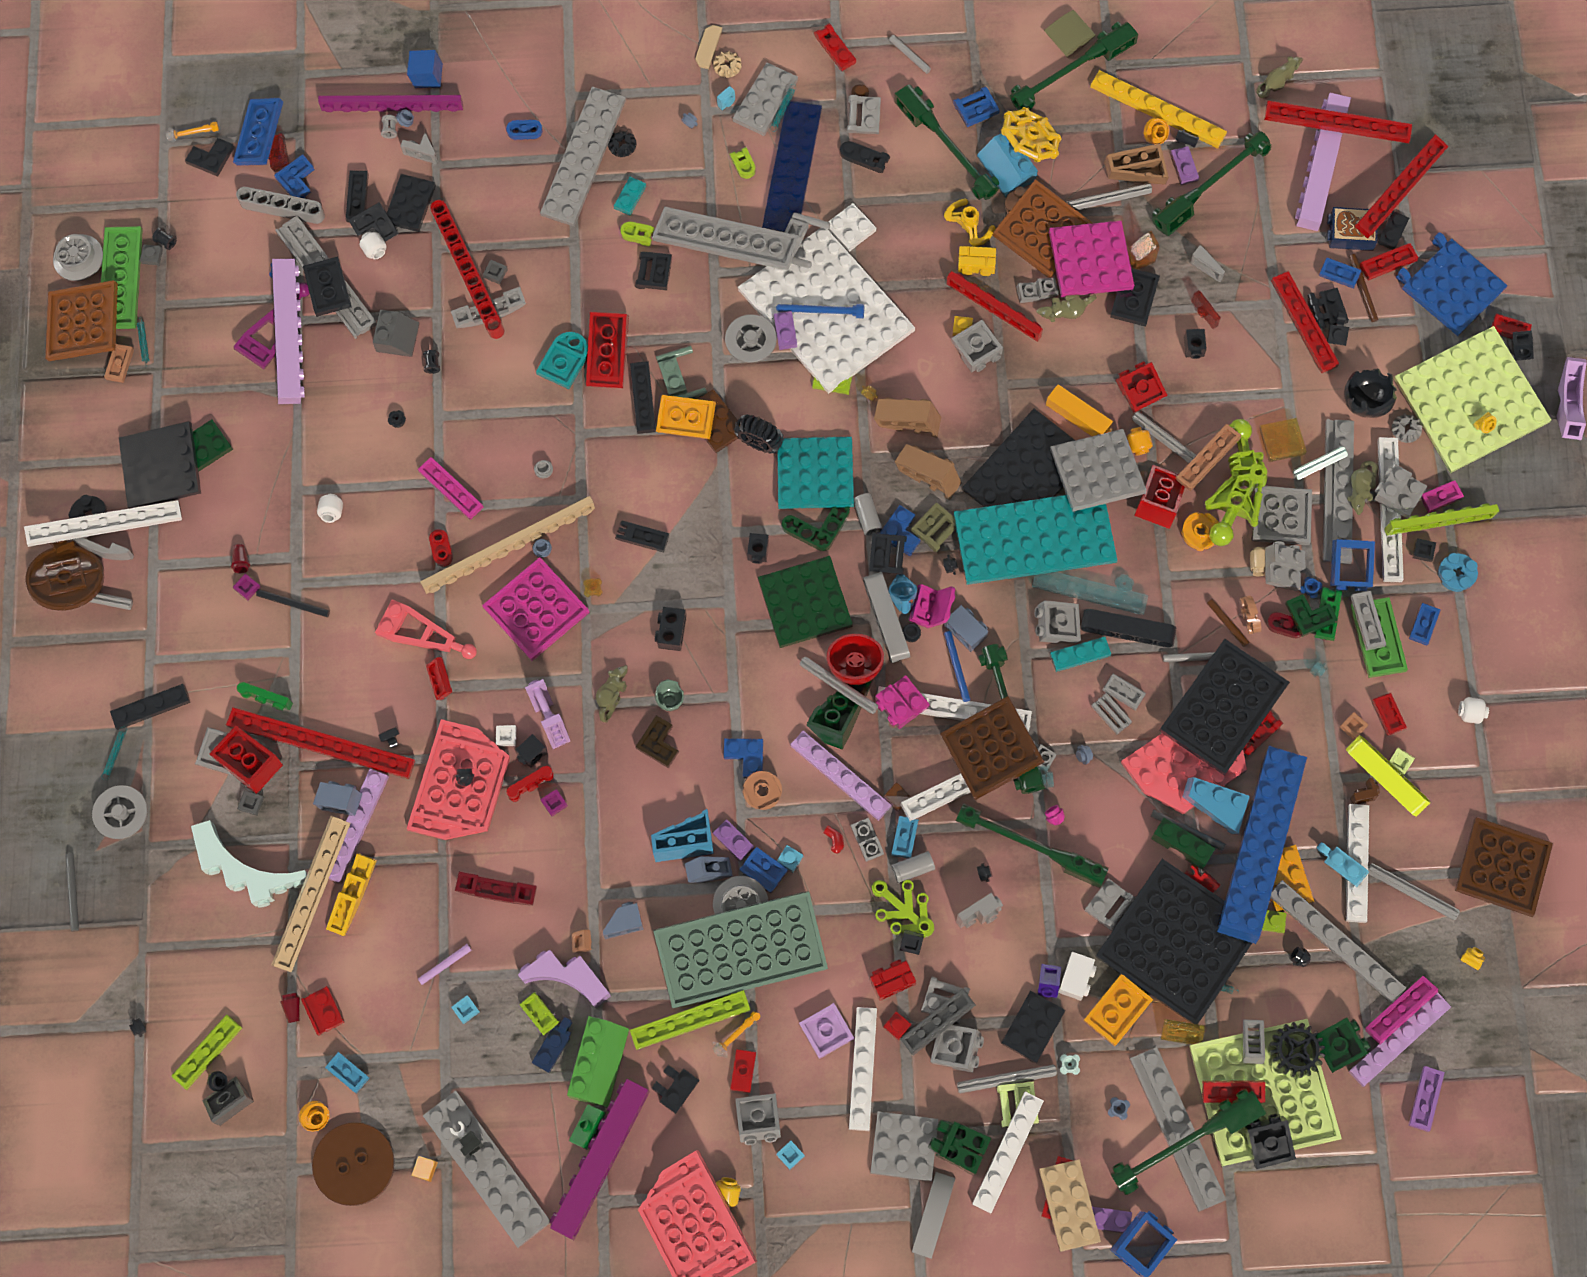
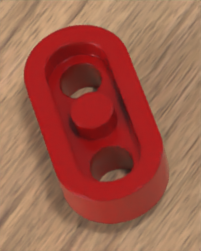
M434 530L429 536L433 559L438 566L446 567L453 560L449 537L444 530ZM437 536L442 537L440 540H435ZM441 553L446 554L443 558L439 557Z

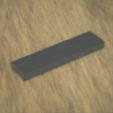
M962 988L900 1039L914 1056L976 1006V1004Z

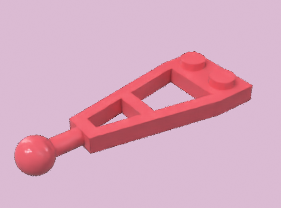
M391 600L375 631L376 635L392 642L450 652L451 649L461 652L462 656L466 659L474 658L477 653L474 645H462L455 642L456 638L411 607L395 600ZM407 614L427 626L421 639L397 635ZM433 631L446 638V643L430 642L429 639Z

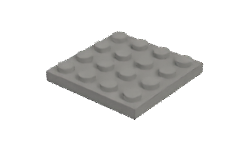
M1123 429L1051 446V453L1072 511L1146 494V487Z

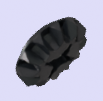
M621 130L617 133L613 132L608 144L610 152L618 157L631 155L637 146L634 135L629 133L628 130L626 132ZM625 139L626 144H622L619 148V142Z

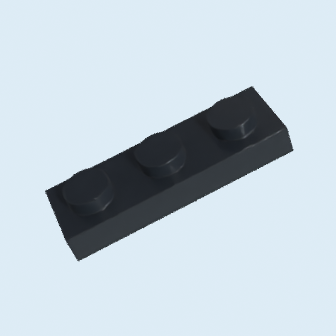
M350 170L346 222H349V219L366 210L368 171Z

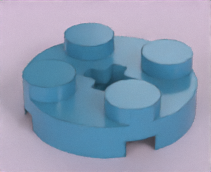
M1451 553L1439 565L1438 576L1442 580L1444 587L1454 592H1461L1469 589L1476 582L1478 565L1467 555ZM1453 569H1460L1463 575L1456 576V572Z

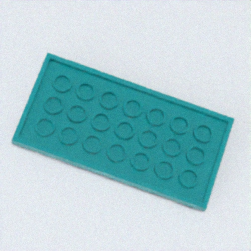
M1067 495L954 511L966 585L1112 564L1118 561L1106 504L1072 511Z

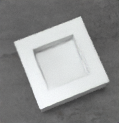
M516 725L496 726L497 746H516Z

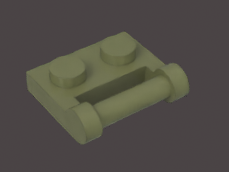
M936 502L911 528V531L925 542L931 550L937 552L940 549V545L956 529L954 516ZM948 521L950 525L934 541L931 538L932 535Z

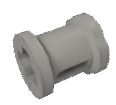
M393 115L382 116L383 129L381 130V136L388 139L395 138L397 136L395 128L398 122L396 117Z

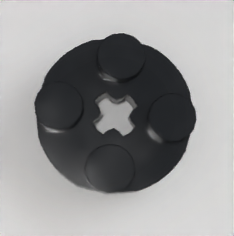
M83 495L74 502L68 516L71 519L86 516L85 513L87 511H92L91 513L94 515L106 513L108 510L100 498Z

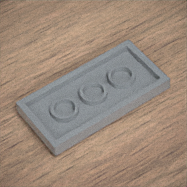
M766 63L735 113L733 122L765 136L774 118H776V114H778L777 111H780L779 107L782 106L781 103L785 95H787L789 87L791 90L794 88L798 77L770 63Z

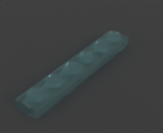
M1058 572L1037 574L1034 576L1032 584L1033 588L1144 615L1149 596Z

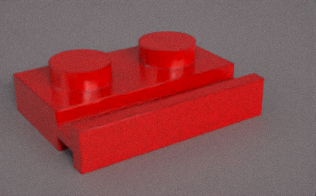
M328 986L301 999L318 1036L345 1023Z

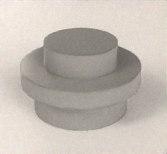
M541 460L536 463L534 472L537 477L545 479L552 475L553 466L549 461Z

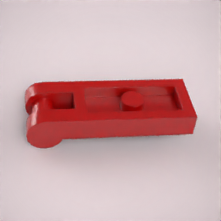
M830 23L825 25L824 29L814 32L818 42L841 72L856 63V58L836 34Z

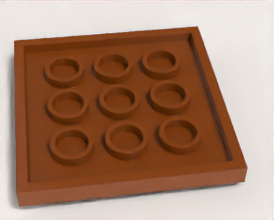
M1035 179L992 235L1046 277L1051 278L1056 272L1049 229L1093 223Z
M116 281L48 292L45 359L55 361L116 350L118 283Z

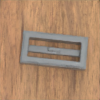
M1107 693L1091 705L1116 735L1132 723L1130 718ZM1105 700L1115 710V712L1124 720L1125 723H1123L1119 719V717L1110 709V707L1104 702ZM1099 705H1101L1108 712V714L1117 722L1120 728L1116 727V725L1099 708Z

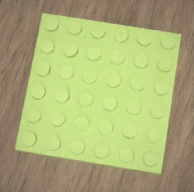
M1494 326L1394 377L1395 382L1450 473L1551 422V418ZM1489 412L1496 417V427L1489 433H1483L1481 430H1477L1473 424Z
M1308 1019L1295 1021L1297 1028L1300 1023H1304L1305 1030L1310 1026ZM1285 1024L1264 1028V1064L1243 1063V1033L1189 1046L1201 1093L1202 1081H1265V1103H1261L1267 1114L1258 1119L1261 1121L1267 1120L1271 1114L1284 1116L1288 1120L1294 1150L1342 1139L1321 1066L1316 1065L1318 1070L1316 1072L1311 1070L1310 1076L1304 1073L1303 1078H1299L1296 1072L1295 1077L1292 1078L1290 1076L1291 1071L1284 1075L1283 1070L1285 1068L1282 1066L1278 1070L1276 1067L1280 1063L1278 1061L1272 1062V1059L1276 1057V1055L1269 1054L1271 1050L1275 1049L1269 1046L1271 1042H1276L1272 1039V1036L1274 1034L1278 1035L1277 1030L1279 1028L1284 1030L1283 1026ZM1297 1034L1288 1035L1291 1039L1294 1038L1299 1042L1305 1039V1037ZM1248 1036V1039H1259V1037ZM1283 1040L1282 1053L1285 1057L1288 1054V1048ZM1309 1043L1306 1051L1310 1055L1309 1058L1312 1059L1313 1049ZM1302 1044L1300 1047L1295 1048L1291 1056H1293L1295 1053H1301L1299 1051H1301L1300 1048H1302L1304 1044ZM1248 1045L1249 1047H1259V1045ZM1292 1059L1289 1062L1296 1066L1306 1065L1298 1059ZM1204 1103L1208 1119H1210L1220 1109L1218 1106L1220 1103ZM1244 1127L1233 1134H1230L1226 1128L1212 1133L1221 1167L1253 1160Z

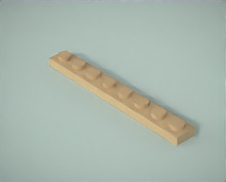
M330 816L271 964L272 966L292 972L351 823Z

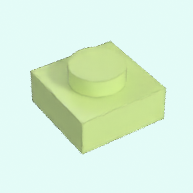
M1398 747L1389 762L1405 775L1415 757Z

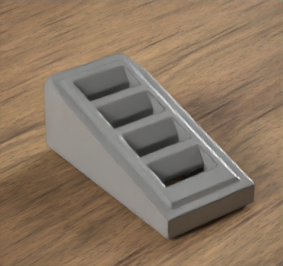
M1200 245L1193 253L1190 263L1216 281L1221 282L1225 271Z
M1243 1019V1063L1264 1064V1020ZM1248 1028H1259V1031H1248ZM1248 1036L1259 1037V1039H1248ZM1248 1045H1259V1047H1249Z

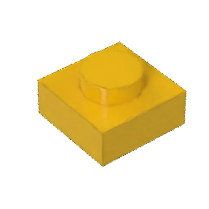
M955 316L952 336H956L972 326L973 318Z

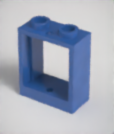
M1333 540L1330 586H1336V590H1348V587H1355V591H1367V588H1372L1375 541ZM1341 548L1367 550L1366 582L1340 581Z
M1140 1211L1110 1249L1111 1252L1140 1277H1149L1177 1241L1173 1236L1174 1232L1166 1225L1162 1227L1157 1222L1158 1218L1150 1211L1147 1213ZM1145 1222L1166 1239L1146 1266L1125 1249Z

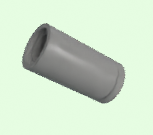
M865 493L855 497L854 505L864 535L869 536L872 533H879L882 530V526L871 494Z
M929 851L891 865L897 883L935 870V865Z

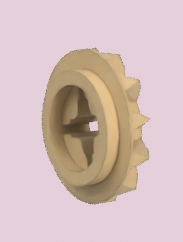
M730 51L726 53L721 52L713 62L714 70L719 76L725 78L733 77L741 70V58L736 53L733 54ZM725 60L728 61V62H731V63H730V68H729V66L724 65V64H725V62H724Z

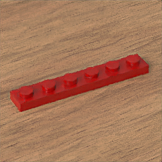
M953 271L948 274L947 285L1038 342L1042 337L1043 328L1037 322L1028 320L1023 313L1014 311L1007 303L997 300L993 294L986 293L977 284L965 280L963 275Z
M1287 271L1273 277L1271 282L1320 372L1324 373L1338 367L1339 362L1290 272Z

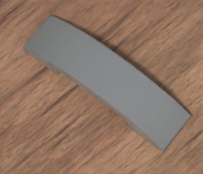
M520 287L503 292L504 296L491 300L499 318L518 310L526 304ZM466 305L451 311L456 328L484 324L476 306L469 308Z
M83 537L73 539L79 546L105 559L131 560L134 557L129 549L113 542L108 549Z
M938 1172L935 1173L912 1253L932 1259L956 1178Z

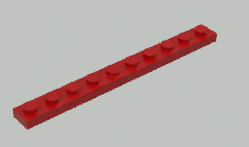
M232 707L226 726L232 729L236 725L246 733L406 779L410 778L415 764V760L234 707Z

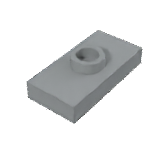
M1114 673L1102 690L1135 711L1146 695L1145 692Z

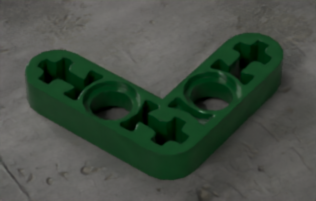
M833 507L820 529L792 515L783 518L782 529L788 535L819 551H827L848 519L850 507H843L846 513L842 512L839 519L836 517L838 509H842V507ZM791 521H793V525L795 527L791 526L790 528H787L786 522L790 523ZM830 522H834L838 527L836 530L831 531L827 528V525ZM809 529L812 535L806 538L802 536L801 532ZM825 538L827 544L820 545L818 539L823 540Z

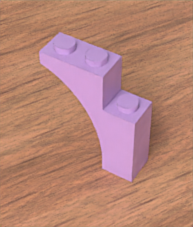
M1566 358L1558 387L1561 401L1556 416L1562 438L1582 440L1586 426L1583 412L1586 359Z
M550 950L547 952L543 951L537 955L536 961L531 965L530 963L524 965L518 974L525 984L539 980H551L567 984L583 994L594 1008H597L611 997L581 956L570 959L564 968Z

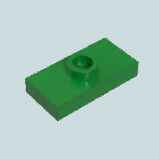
M587 1104L569 1141L587 1150L606 1113Z

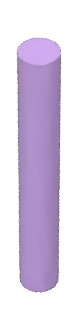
M466 944L418 978L421 985L472 951L471 948Z

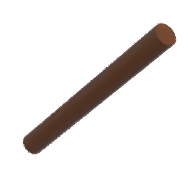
M1356 254L1350 255L1349 259L1352 267L1361 270ZM1361 271L1357 282L1371 322L1378 321V316Z

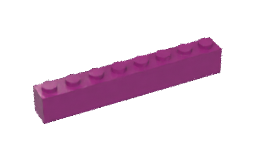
M626 1079L625 1083H620L616 1092L619 1095L615 1101L612 1100L607 1109L609 1114L606 1120H601L597 1129L599 1130L597 1137H593L589 1143L588 1149L590 1151L587 1157H582L578 1165L580 1167L578 1174H574L569 1182L571 1188L568 1194H563L559 1202L561 1207L558 1213L554 1212L549 1223L552 1224L550 1229L573 1241L650 1093L648 1089Z

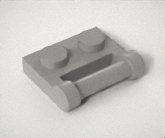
M850 95L848 99L850 113L847 132L879 134L881 97ZM857 104H862L861 126L856 125Z
M1108 878L1084 911L1113 931L1135 897ZM1119 897H1122L1124 902L1112 918L1107 919L1105 917Z
M932 976L921 1012L931 1014L950 999L933 993L934 988L956 994L962 988L937 980L938 978ZM964 987L963 989L969 994L970 988Z

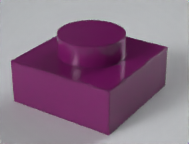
M244 574L232 588L248 601L257 592L260 585L247 574Z
M557 789L540 799L551 817L568 806Z

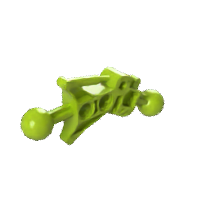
M1236 419L1230 424V427L1241 435V439L1237 442L1239 452L1228 458L1232 476L1220 486L1212 497L1205 501L1206 510L1219 509L1226 512L1222 521L1214 524L1209 532L1212 543L1217 546H1225L1232 541L1234 533L1231 526L1236 516L1248 520L1252 527L1258 525L1263 496L1261 493L1262 487L1267 483V469L1264 462H1262L1264 454L1250 450L1248 439L1252 434V427L1244 419ZM1241 486H1246V487H1248V488L1242 489V488H1240V487H1241ZM1258 488L1252 505L1250 497L1254 489Z

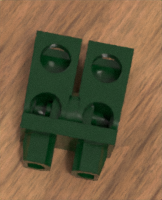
M940 1120L936 1130L945 1134L943 1140L932 1137L928 1148L935 1152L937 1157L963 1169L971 1175H976L983 1159L979 1155L985 1154L991 1137L955 1121Z

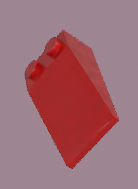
M590 312L586 386L623 388L629 315Z

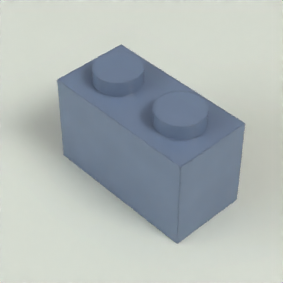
M962 605L944 623V626L970 652L988 636L987 626L982 621L978 622L974 618L973 612L969 608L965 609Z
M333 781L328 783L320 782L313 804L322 811L355 816L362 793L356 790V786L351 784L341 786Z

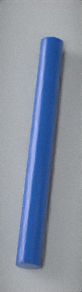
M947 631L944 633L962 700L963 702L970 701V696L952 632Z

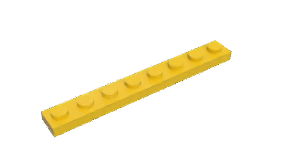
M1101 70L1098 71L1091 83V88L1153 118L1163 119L1168 125L1183 131L1184 129V132L1199 137V140L1217 149L1227 134L1226 130Z

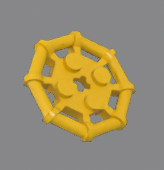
M1026 107L1017 111H1007L1004 114V124L1001 133L1011 143L1014 152L1028 156L1034 162H1040L1049 158L1055 159L1059 155L1058 147L1061 136L1053 129L1047 117L1044 118L1033 113Z

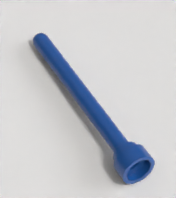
M778 304L776 310L779 312L852 314V316L858 319H864L865 306L864 304L853 305V307Z

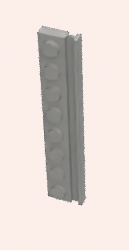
M298 216L283 224L281 228L275 229L278 236L302 268L304 265L329 259ZM346 282L352 307L336 311L335 313L356 339L358 335L364 334L376 326L377 323Z
M1327 419L1325 422V454L1344 446L1348 455L1324 467L1323 562L1332 561L1333 540H1352L1353 507L1351 502L1347 500V497L1352 496L1353 491L1351 476L1353 473L1354 421H1333ZM1341 548L1340 563L1351 564L1352 549Z
M1155 1047L1135 1057H1131L1129 1060L1168 1146L1195 1132L1158 1048ZM1199 1139L1172 1154L1198 1212L1226 1200Z

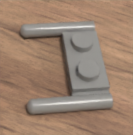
M794 212L784 232L800 237V242L791 264L811 268L812 263L810 261L797 258L795 255L809 228V224L829 229L830 223Z

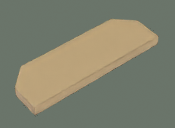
M712 25L705 29L695 58L700 68L709 70L722 27Z

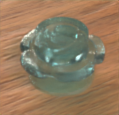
M1123 574L1116 578L1115 585L1118 591L1126 593L1132 590L1134 581L1128 575Z
M1318 660L1309 671L1313 674V677H1321L1327 670L1325 667L1326 662L1323 663Z
M1045 770V774L1041 775L1044 785L1048 789L1049 787H1054L1053 772Z

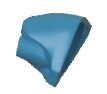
M904 574L897 575L889 587L891 600L899 612L907 614L912 608L917 595L916 585Z

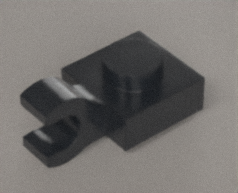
M1337 312L1336 324H1330L1327 338L1328 343L1346 346L1349 327L1344 326L1346 320L1345 313Z

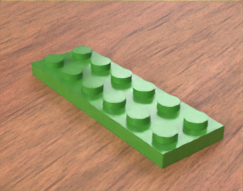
M141 226L105 227L101 282L114 280L118 283L116 329H136L143 234Z

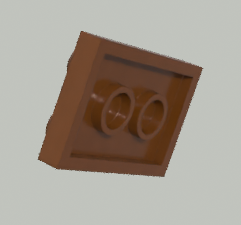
M712 389L700 397L699 400L716 402L710 439L705 440L713 451L717 453L738 439L734 433L737 418L715 390Z

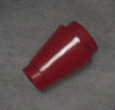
M236 544L233 546L231 568L235 573H245L250 567L245 546Z
M297 993L282 995L280 1003L288 1023L300 1021V997H298Z

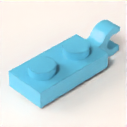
M1322 842L1317 846L1318 851L1327 857L1324 861L1325 864L1355 887H1358L1369 873L1366 868L1338 847L1332 851Z

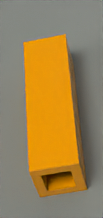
M1059 384L1047 397L1046 406L1090 436L1113 431L1111 428L1112 420Z

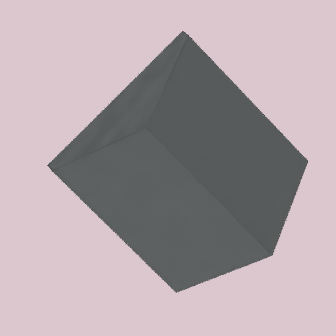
M236 1076L228 1081L227 1086L223 1090L215 1091L202 1100L210 1120L219 1126L254 1102Z

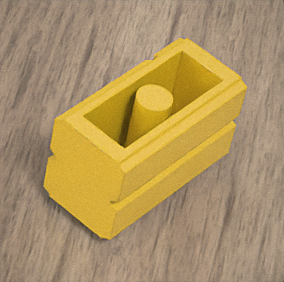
M959 246L958 272L963 275L980 273L982 276H990L995 274L996 248Z

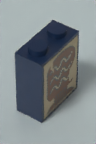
M1333 207L1331 213L1327 215V225H1330V230L1327 231L1326 240L1329 241V248L1373 251L1377 244V230L1367 239L1354 227L1369 209Z

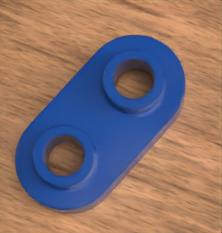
M513 120L506 127L508 136L514 140L537 139L543 133L542 125L537 120Z

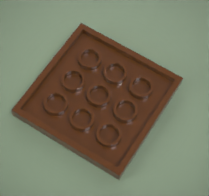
M1009 696L940 733L975 800L1044 763Z
M1476 817L1471 829L1455 891L1533 917L1537 908L1553 843Z

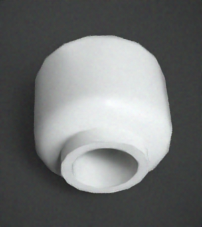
M377 232L364 233L359 243L366 257L370 259L381 258L387 248L385 241Z
M335 494L322 496L318 503V516L323 521L329 523L338 520L342 514L343 501Z
M1467 697L1464 701L1460 702L1458 716H1461L1464 722L1480 724L1484 718H1488L1489 707H1486L1484 700Z

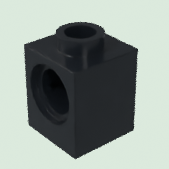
M1186 329L1184 335L1186 358L1199 359L1205 356L1207 350L1205 329ZM1191 343H1197L1199 347H1194Z
M1532 330L1512 332L1514 360L1534 359Z
M750 533L747 551L748 561L755 564L767 562L769 535ZM755 547L763 548L761 552H755L753 549Z
M533 734L515 749L518 754L516 758L522 765L527 764L530 768L548 753L546 747Z

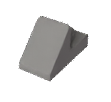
M426 133L420 145L412 140L402 141L400 146L404 155L437 164L436 154Z

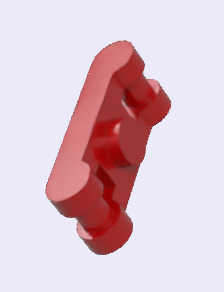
M1271 710L1250 740L1253 744L1247 743L1243 750H1245L1244 753L1247 756H1250L1283 725L1280 719L1277 720L1273 716L1274 713ZM1266 721L1272 725L1269 729L1264 725Z
M543 766L508 787L506 793L512 802H517L521 794L526 791L531 792L535 790L538 784L543 781H552L554 778L552 769L549 766Z

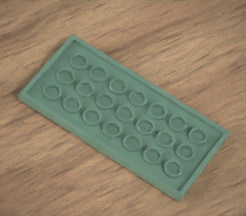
M809 891L653 930L672 1008L828 969Z

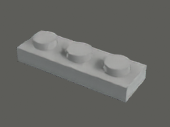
M1371 591L1352 594L1351 601L1366 651L1385 647L1386 641Z

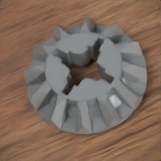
M1404 414L1398 416L1393 421L1392 433L1399 441L1411 443L1416 441L1422 434V426L1419 419H1416L1413 415ZM1410 423L1411 429H1409L1405 434L1404 426Z

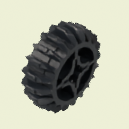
M748 414L742 415L735 424L734 433L737 438L747 444V446L769 454L776 453L783 443L784 435L781 431L772 425L771 422H767L760 417Z
M1295 1022L1291 1023V1028L1285 1024L1283 1026L1284 1030L1279 1028L1277 1030L1278 1035L1274 1034L1272 1036V1039L1276 1041L1271 1042L1269 1045L1275 1048L1269 1052L1270 1055H1276L1272 1062L1278 1061L1280 1063L1276 1067L1278 1070L1282 1066L1285 1068L1283 1070L1284 1075L1291 1071L1290 1076L1292 1078L1295 1077L1296 1072L1299 1078H1303L1304 1073L1310 1076L1311 1070L1314 1072L1318 1070L1316 1065L1321 1066L1323 1064L1319 1059L1325 1057V1054L1320 1052L1325 1049V1046L1319 1045L1323 1038L1316 1039L1315 1036L1318 1034V1031L1311 1033V1026H1308L1305 1030L1304 1023H1300L1298 1028ZM1297 1034L1305 1037V1039L1299 1042L1294 1038L1291 1039L1288 1035ZM1283 1040L1288 1048V1054L1285 1057L1282 1053ZM1309 1043L1313 1049L1312 1059L1309 1058L1310 1055L1306 1051ZM1302 1044H1304V1046L1300 1048L1301 1051L1299 1052L1301 1053H1295L1293 1056H1291L1295 1048L1300 1047ZM1292 1059H1298L1306 1065L1296 1066L1289 1062Z

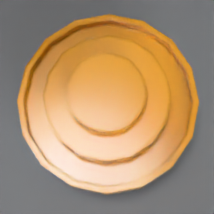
M1160 118L1150 119L1144 127V138L1149 144H1163L1169 135L1167 122Z
M320 1101L308 1102L301 1108L299 1113V1122L307 1131H319L325 1127L329 1120V1110Z

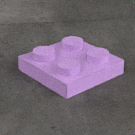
M834 1003L799 1023L819 1059L854 1040L852 1033Z

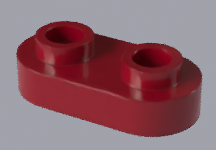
M1279 612L1272 613L1269 616L1267 627L1270 631L1295 639L1301 637L1299 630L1298 632L1292 630V627L1297 628L1291 616ZM1277 621L1279 626H1275L1273 622Z

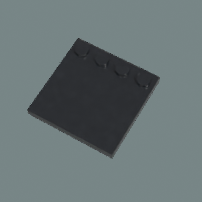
M187 421L119 437L127 507L129 509L201 494L191 422Z

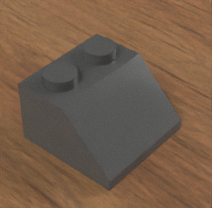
M380 310L373 338L376 352L412 357L420 323L399 312Z

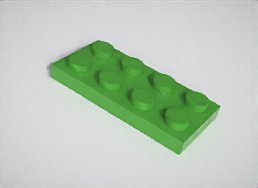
M1390 597L1373 600L1386 646L1367 651L1353 604H1351L1368 678L1407 672L1408 668Z

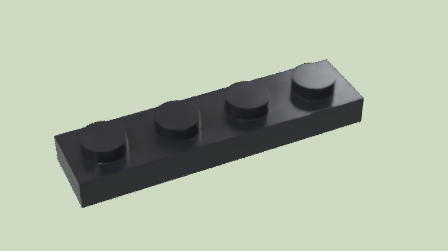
M649 361L630 363L637 434L656 432Z
M180 684L111 710L110 713L115 728L119 730L191 702L185 685Z

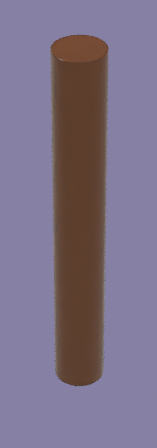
M1213 599L1209 600L1207 605L1243 647L1248 645L1250 642Z

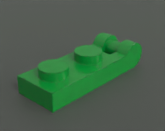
M1322 587L1319 608L1330 603L1337 619L1342 590L1333 591L1327 587ZM1327 598H1334V602L1328 601ZM1337 623L1316 631L1314 637L1334 641Z
M245 682L237 685V691L243 698L253 697L255 701L261 704L268 702L273 704L272 707L282 711L283 709L290 710L293 705L289 698Z

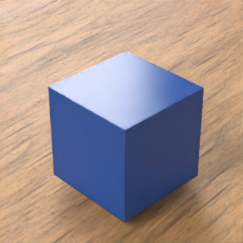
M436 50L409 51L407 75L414 88L441 87L443 63Z

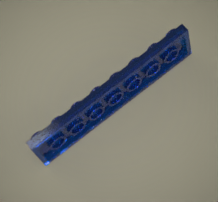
M787 101L789 105H786L787 109L784 113L762 228L785 232L793 213L802 214L822 105Z

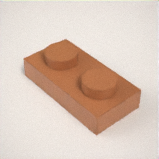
M116 344V350L112 351L104 377L106 380L124 383L134 352L133 347Z

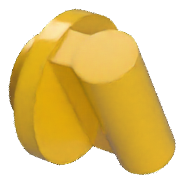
M1487 412L1473 426L1483 433H1489L1495 429L1497 420L1496 417Z
M1473 947L1467 948L1460 960L1479 970L1485 961V957L1480 949Z

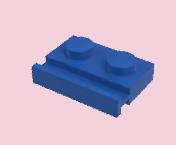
M758 847L753 850L739 869L747 877L758 881L769 893L773 892L788 872L787 868Z

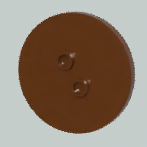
M75 545L58 554L52 547L39 554L31 562L26 572L25 582L29 595L37 604L51 610L66 611L79 608L97 596L104 583V570L99 558L81 546Z
M356 1122L346 1123L329 1131L316 1147L312 1161L313 1177L319 1190L328 1199L345 1206L363 1205L380 1196L389 1185L395 1167L394 1152L385 1135L370 1125Z

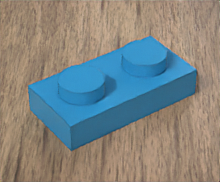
M899 816L892 849L893 856L911 858L918 819L909 821L908 817Z
M339 1052L325 1067L356 1094L369 1080L365 1073Z

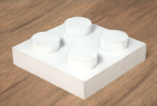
M854 203L829 221L830 228L828 230L848 252L876 232V227Z

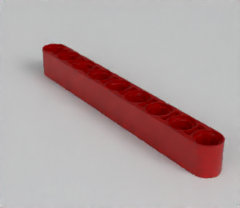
M436 200L431 204V212L486 330L491 338H501L505 332L502 322L444 201Z

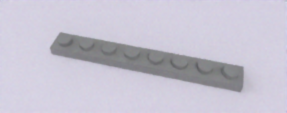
M1283 880L1274 888L1270 897L1388 1001L1393 1003L1406 989L1403 984Z

